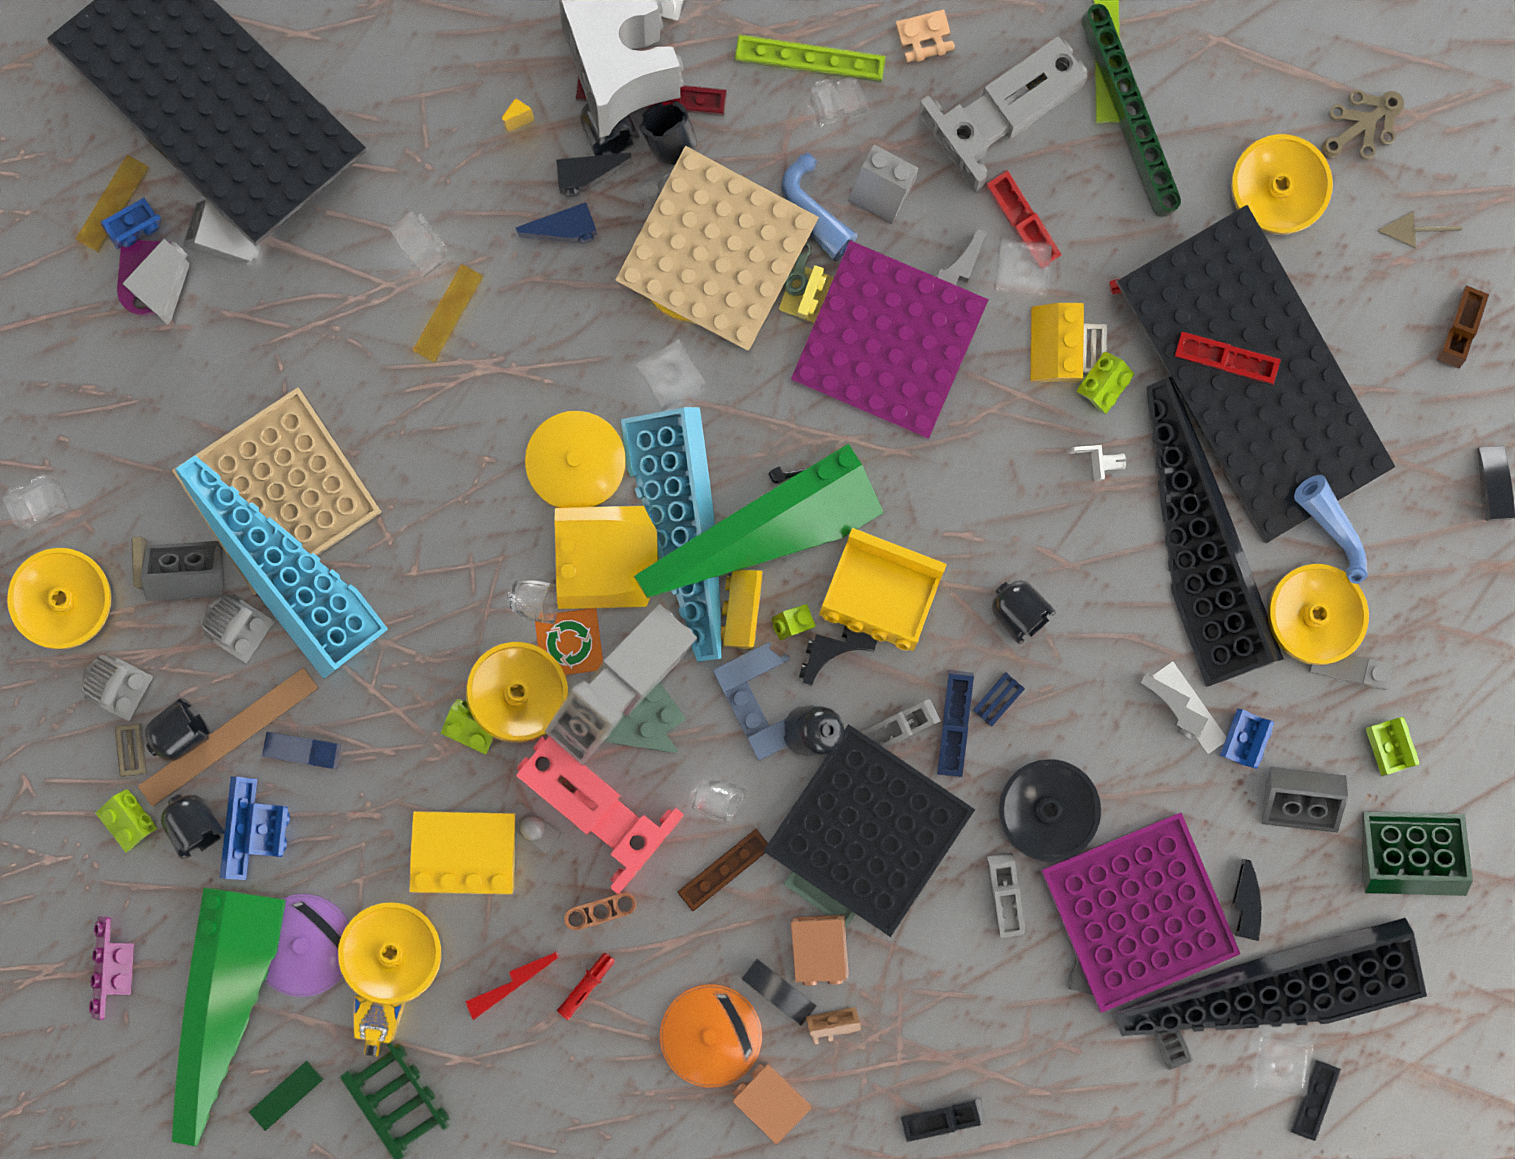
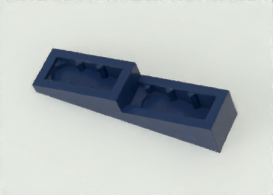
M948 670L937 774L963 777L974 674L971 672Z

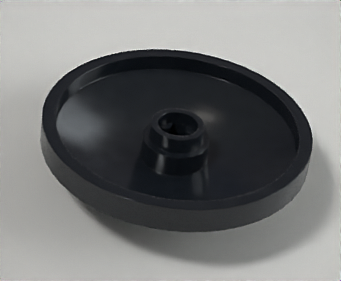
M1044 759L1023 766L1009 778L999 800V820L1005 836L1018 851L1036 860L1060 861L1078 854L1092 841L1100 824L1101 802L1095 785L1081 769L1061 760Z

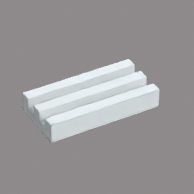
M1084 324L1083 375L1088 374L1096 363V330H1101L1100 356L1103 352L1107 351V324ZM1087 329H1091L1090 368H1086Z

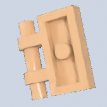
M944 9L896 22L902 48L911 45L913 51L904 53L906 62L915 60L916 62H921L926 57L934 55L940 57L946 55V52L955 50L953 40L944 43L942 41V37L950 35ZM934 41L933 46L922 48L920 45L922 42Z

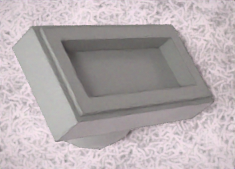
M521 803L513 812L516 813L515 831L547 854L562 833Z

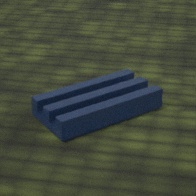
M1005 672L973 711L992 727L1025 688ZM1007 680L1009 682L1008 686L983 713L980 709ZM1015 687L1017 689L1016 692L996 715L990 719L988 715L1008 692Z

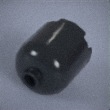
M672 101L673 104L667 105L659 102L649 107L642 114L643 121L639 125L657 161L666 165H676L685 146L694 151L697 147L696 134L684 105L677 101Z
M588 102L580 112L581 124L595 156L603 155V153L607 152L619 154L634 145L632 141L634 137H640L629 114L614 126L610 135L599 137Z
M1019 580L1011 584L1004 582L995 590L997 596L992 603L993 614L1018 645L1024 643L1023 637L1029 634L1032 637L1050 621L1047 618L1048 615L1053 616L1056 614V610L1027 581Z
M180 697L148 723L145 730L148 741L146 747L153 756L158 755L166 761H176L210 739L208 736L210 730L200 714L197 716L193 714L189 709L192 704L185 698Z
M797 707L789 713L784 722L786 724L784 740L788 748L798 755L815 756L829 754L837 749L843 741L845 733L844 723L839 714L827 707Z
M181 794L172 797L168 800L169 805L161 815L162 827L181 859L191 857L190 852L197 848L201 852L221 839V834L225 833L206 802L196 795L182 797Z

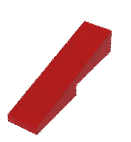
M1008 170L1002 171L985 182L984 186L1039 268H1043L1062 255Z
M1186 332L1181 333L1175 357L1270 385H1274L1281 359Z
M558 951L510 971L509 974L512 982L465 1001L472 1020H475L560 957Z

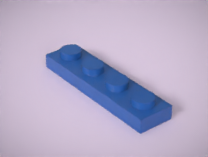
M233 776L230 778L219 878L246 880L249 854H245L250 803H255L257 779Z

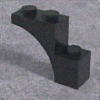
M846 625L842 633V637L846 638L845 642L816 634L815 640L809 639L806 653L810 654L808 664H802L799 677L803 678L802 684L812 687L821 668L831 659L842 653L855 650L874 652L877 640L864 632H854Z

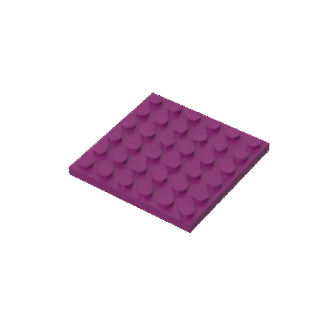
M850 240L791 380L929 438L989 299Z
M1182 812L1041 870L1100 1013L1241 954Z

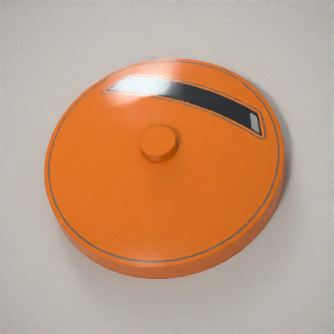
M705 984L683 992L668 1007L661 1023L660 1045L665 1060L679 1077L697 1086L721 1087L735 1082L750 1070L761 1048V1024L754 1007L742 994L723 985Z

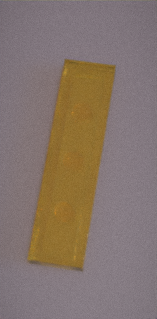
M127 154L75 239L99 253L108 238L107 233L101 226V221L127 207L150 168Z
M461 264L413 348V352L436 363L484 278L482 274Z

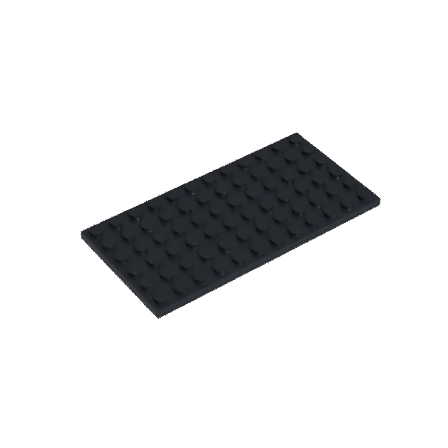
M93 0L47 38L48 43L255 247L366 153V147L215 0Z
M1248 205L1241 207L1116 281L1264 543L1270 542L1312 517L1294 498L1298 486L1308 478L1315 475L1325 476L1335 497L1339 501L1396 467ZM1186 332L1281 359L1274 385L1175 357L1181 333Z

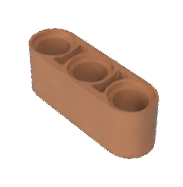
M627 892L569 909L565 914L564 922L569 929L574 931L588 928L633 913L637 906V900L631 893ZM626 896L631 899L632 907L629 911H622L618 907V901L621 897ZM598 904H603L608 909L607 916L603 919H599L594 915V908ZM577 911L582 914L583 922L580 926H574L570 923L569 917L572 912Z

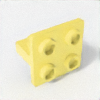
M814 265L813 269L805 267L804 274L809 282L803 295L792 296L785 290L779 306L780 311L815 323L834 279L833 276L824 273V268ZM800 280L792 282V287L794 288L801 286Z

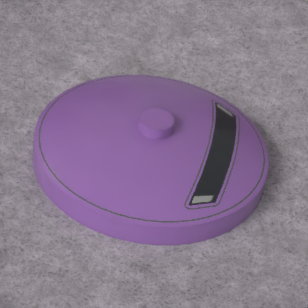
M310 894L283 898L286 900L278 951L275 958L271 960L265 982L275 990L290 996L306 997L317 995L336 985L343 977L339 966L338 949L341 936L349 921L335 904L322 897Z

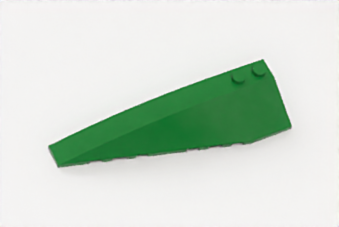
M847 444L634 575V579L645 596L650 598L686 585L699 583L709 578L722 576L726 573L768 562L785 555H791L804 549L840 540L849 535L852 528L859 529L884 512L862 463L851 446Z
M203 888L179 1045L172 1142L190 1146H197L210 1116L208 1113L218 1097V1089L222 1079H225L229 1062L234 1057L250 1019V1011L257 1002L262 982L267 978L271 960L275 958L278 951L286 903L285 899L218 888Z

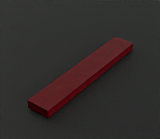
M578 75L576 100L587 101ZM684 85L680 87V98L664 101L662 104H673L672 101H677L683 104L687 112L724 116L727 90ZM655 104L648 105V106H645V107H643V108H649V107H651V106H653V105H655Z

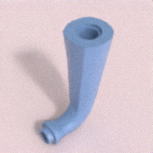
M806 152L805 155L801 154L798 160L785 171L781 182L782 193L786 200L819 217L811 232V236L833 261H838L844 255L849 241L855 242L858 234L839 221L800 188L801 177L807 172L814 171L815 165L818 162L811 154Z
M1315 475L1308 478L1296 489L1294 495L1296 502L1343 549L1349 561V567L1346 569L1348 579L1355 584L1363 582L1368 577L1366 568L1367 557L1357 532L1335 497L1325 476Z

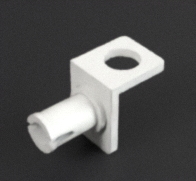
M1102 445L1072 447L1067 450L1068 454L1091 453L1094 482L1105 479L1104 470H1123L1126 468V462H1116L1126 459L1124 453L1103 455Z

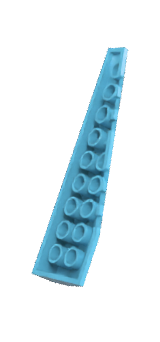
M684 407L621 419L627 469L630 477L635 476L638 499L641 498L643 506L657 529L658 555L660 559L715 525L700 407ZM719 576L673 590L672 594L676 595L680 605L678 610L681 618L685 619L687 627L697 637L692 644L697 662L721 659Z
M193 456L175 469L193 501L235 564L323 679L388 630L354 586L351 584L347 585L342 581L337 572L333 569L330 571L320 562L321 559L314 553L310 554L302 547V543L270 517L266 518L259 512V508L252 502L249 504L239 495L238 490L233 486L229 487L221 480V476L197 456Z

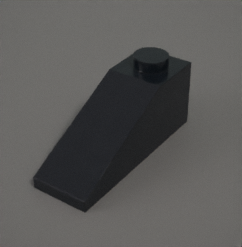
M631 152L556 159L560 194H565L566 197L579 196L580 192H586L632 163Z

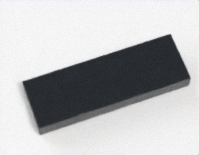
M1315 1060L1290 1132L1316 1141L1341 1071L1340 1068Z

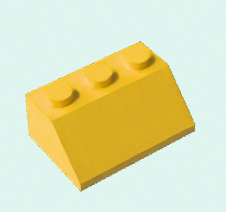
M1052 303L1031 306L1030 381L1081 382L1083 379L1084 303Z
M736 570L732 571V576L727 575L725 590L730 591L729 601L724 600L722 615L727 616L726 626L721 625V641H724V647L754 650L763 571Z

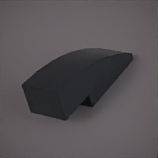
M1504 446L1479 447L1481 497L1484 498L1486 521L1515 519L1513 488Z
M1242 859L1231 904V909L1240 911L1235 936L1259 941L1262 919L1259 884L1251 860Z
M758 958L741 978L801 1026L806 1021V1016H809L817 1007L816 1004Z
M981 1097L904 1115L901 1116L906 1141L910 1142L981 1126L986 1123Z

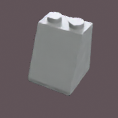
M874 144L862 165L848 201L892 224L916 181L919 168Z
M204 196L196 199L183 246L243 263L252 262V259L257 257L260 246L257 245L255 247Z
M163 239L123 282V285L168 325L171 322L190 264L185 259L188 255L176 242L172 241L169 244Z

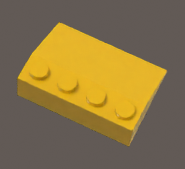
M414 811L410 860V892L513 894L515 889L516 813Z

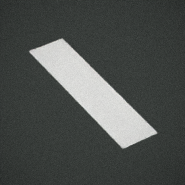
M1171 662L1153 675L1154 679L1190 697L1186 707L1208 719L1200 736L1196 737L1207 754L1225 743L1227 737L1174 662Z

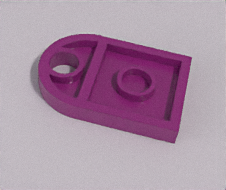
M138 240L128 248L122 246L120 249L117 295L123 307L135 315L148 316L154 314V312L147 306L144 309H137L135 306L137 297L123 285V282L162 241Z

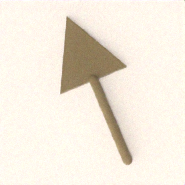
M1413 211L1378 231L1416 248L1415 232L1462 230V226L1415 227Z

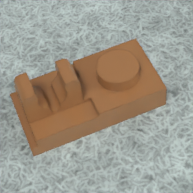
M856 1007L806 1016L809 1033L813 1037L814 1044H819V1037L827 1036L828 1041L831 1042L833 1041L834 1034H849L861 1030Z

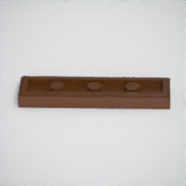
M754 829L677 893L694 912L765 854L763 850L768 842L757 829Z

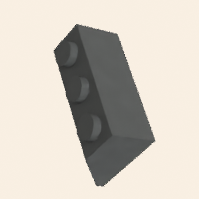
M219 541L146 546L141 574L146 601L222 596L224 584L223 551Z
M1270 767L1265 786L1262 824L1338 833L1348 799L1346 775Z

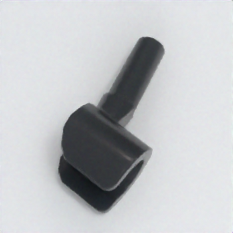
M779 466L772 469L768 474L772 482L778 484L787 478L796 476L804 471L805 468L784 473Z

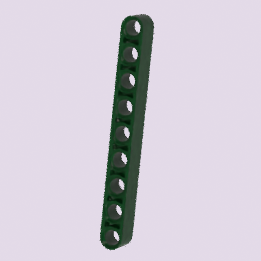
M1094 4L1082 16V26L1119 117L1121 127L1153 210L1159 216H1169L1179 208L1181 204L1180 194L1110 13L1103 4ZM1091 14L1098 15L1100 22L1093 21ZM1101 36L1107 38L1109 41L1108 46L1101 43ZM1110 59L1118 64V69L1112 68L1109 65ZM1119 82L1126 86L1127 92H1123L1118 88ZM1132 106L1135 109L1136 115L1128 113L1126 107ZM1141 129L1145 137H1138L1135 130ZM1145 152L1152 154L1153 162L1145 158ZM1154 175L1161 177L1162 185L1155 183ZM1163 198L1171 202V208L1164 206Z

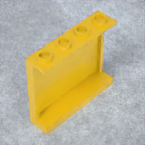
M852 528L819 615L828 622H838L846 625L854 632H864L871 635L877 641H887L895 644L898 649L914 652L947 564Z

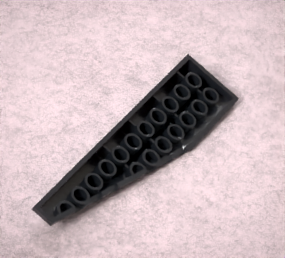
M1168 377L1146 388L1150 419L1152 420L1154 431L1152 437L1157 455L1155 461L1159 472L1158 486L1162 518L1166 529L1165 543L1168 546L1169 553L1168 567L1172 578L1171 592L1206 687L1282 661L1284 658L1278 643L1272 635L1267 612L1214 474L1171 378Z
M1401 918L1255 959L1204 976L1115 1012L1121 1036L1155 1034L1156 1031L1178 1033V1029H1192L1193 1032L1204 1031V1028L1232 1030L1258 1028L1259 1025L1282 1027V1024L1296 1023L1297 1026L1307 1025V1022L1329 1024L1427 997L1414 931L1407 919Z

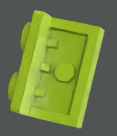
M1105 351L1080 384L1077 392L1088 398L1099 411L1107 414L1125 387L1129 385L1135 373L1122 359Z
M457 699L449 710L440 734L486 755L494 737L477 724L470 713L467 701Z
M1403 716L1365 728L1381 776L1419 765L1417 751L1414 748L1409 727Z
M128 789L112 796L95 812L125 852L132 850L147 835L157 829L151 817L144 811Z

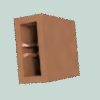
M845 915L794 917L791 921L796 983L802 982L804 986L817 985L818 981H828V984L836 985L843 983V980H847L849 967Z
M769 1063L765 1066L759 1064L750 1074L753 1079L747 1085L742 1082L734 1090L733 1094L735 1097L732 1102L777 1145L812 1109V1105Z

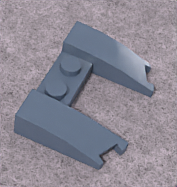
M769 642L713 670L759 761L787 747L784 740L785 719L769 726L747 683L790 660L786 654L781 658L770 650L771 643Z

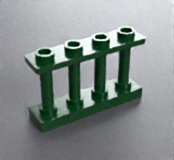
M391 1041L387 1044L390 1050L389 1053L359 1073L357 1071L353 1073L350 1069L339 1077L392 1158L402 1159L407 1155L405 1152L407 1145L438 1124L442 1130H445L450 1126L447 1122L450 1120V1117L443 1107L438 1108L433 1101L436 1096L428 1085L424 1087L419 1080L422 1075L414 1064L410 1066L405 1057L408 1054L401 1043L396 1044L394 1041ZM397 1060L405 1073L374 1094H367L363 1088L364 1081ZM411 1081L419 1094L389 1115L384 1114L382 1116L376 1108L379 1106V1102ZM425 1103L433 1116L404 1136L396 1137L391 1130L393 1124Z

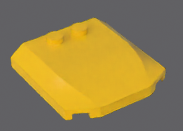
M644 506L555 508L556 593L558 609L647 607L650 598L645 596L634 579V575L658 561L657 529Z

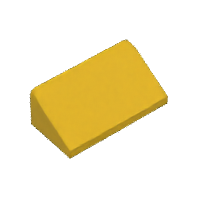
M517 98L513 100L502 116L504 127L508 132L535 120L532 109Z

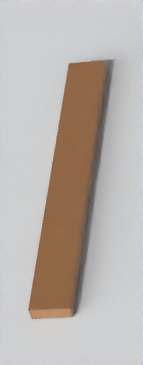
M303 667L208 735L210 737L209 740L179 760L172 761L138 785V788L152 807L156 806L318 690L319 687Z

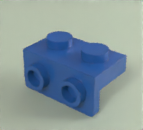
M142 198L101 221V226L116 249L122 246L128 248L138 241V237L144 234L149 236L159 229L161 217L159 214L155 215L146 199Z
M1237 708L1220 756L1240 765L1257 769L1263 759L1267 742L1272 735L1274 721Z
M250 803L245 854L283 857V852L287 847L285 832L290 820L288 806Z

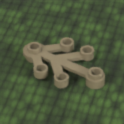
M1354 90L1349 96L1350 104L1353 106L1365 104L1378 107L1371 113L1345 109L1340 104L1332 106L1329 111V116L1332 120L1339 121L1344 119L1357 121V123L1337 138H1327L1321 145L1323 156L1328 159L1336 158L1341 153L1344 144L1365 130L1363 146L1359 151V155L1363 160H1370L1376 153V149L1373 146L1376 121L1383 116L1384 127L1379 135V141L1382 145H1391L1396 138L1393 131L1395 115H1398L1404 108L1403 97L1395 91H1388L1379 97L1365 95L1361 90ZM1354 94H1358L1361 97L1360 102H1356L1353 99ZM1388 100H1394L1396 102V106H1389ZM1339 109L1341 116H1335L1333 110ZM1383 134H1389L1391 141H1385ZM1329 143H1334L1337 149L1335 151L1330 150L1328 147ZM1364 148H1369L1372 154L1370 156L1365 155L1363 152Z

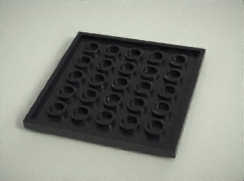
M848 724L845 728L843 741L837 749L826 756L763 852L891 937L976 809Z

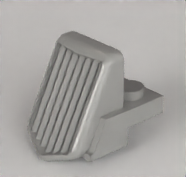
M231 593L230 596L225 594L220 596L207 607L202 628L207 638L247 664L275 621Z
M107 653L106 656L99 655L84 669L81 691L85 694L84 698L130 721L153 676Z

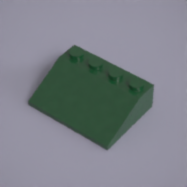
M1363 812V880L1365 893L1467 896L1473 878L1465 814Z

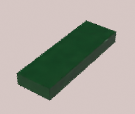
M307 1060L254 1106L249 1113L266 1131L320 1084L324 1078Z

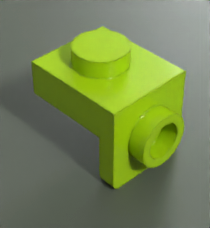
M807 604L783 611L771 618L773 629L780 641L816 627Z

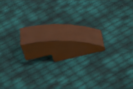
M1467 285L1464 287L1436 360L1458 369L1461 368L1467 359L1472 341L1477 334L1489 294Z

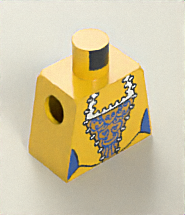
M359 995L354 996V1038L366 1040L364 1055L379 1056L381 1042L390 1043L393 1041L405 1003L380 1005L367 1001Z

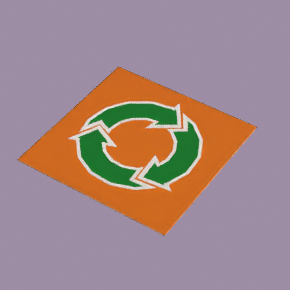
M597 608L534 616L538 647L555 658L565 675L593 672L599 669L603 663Z

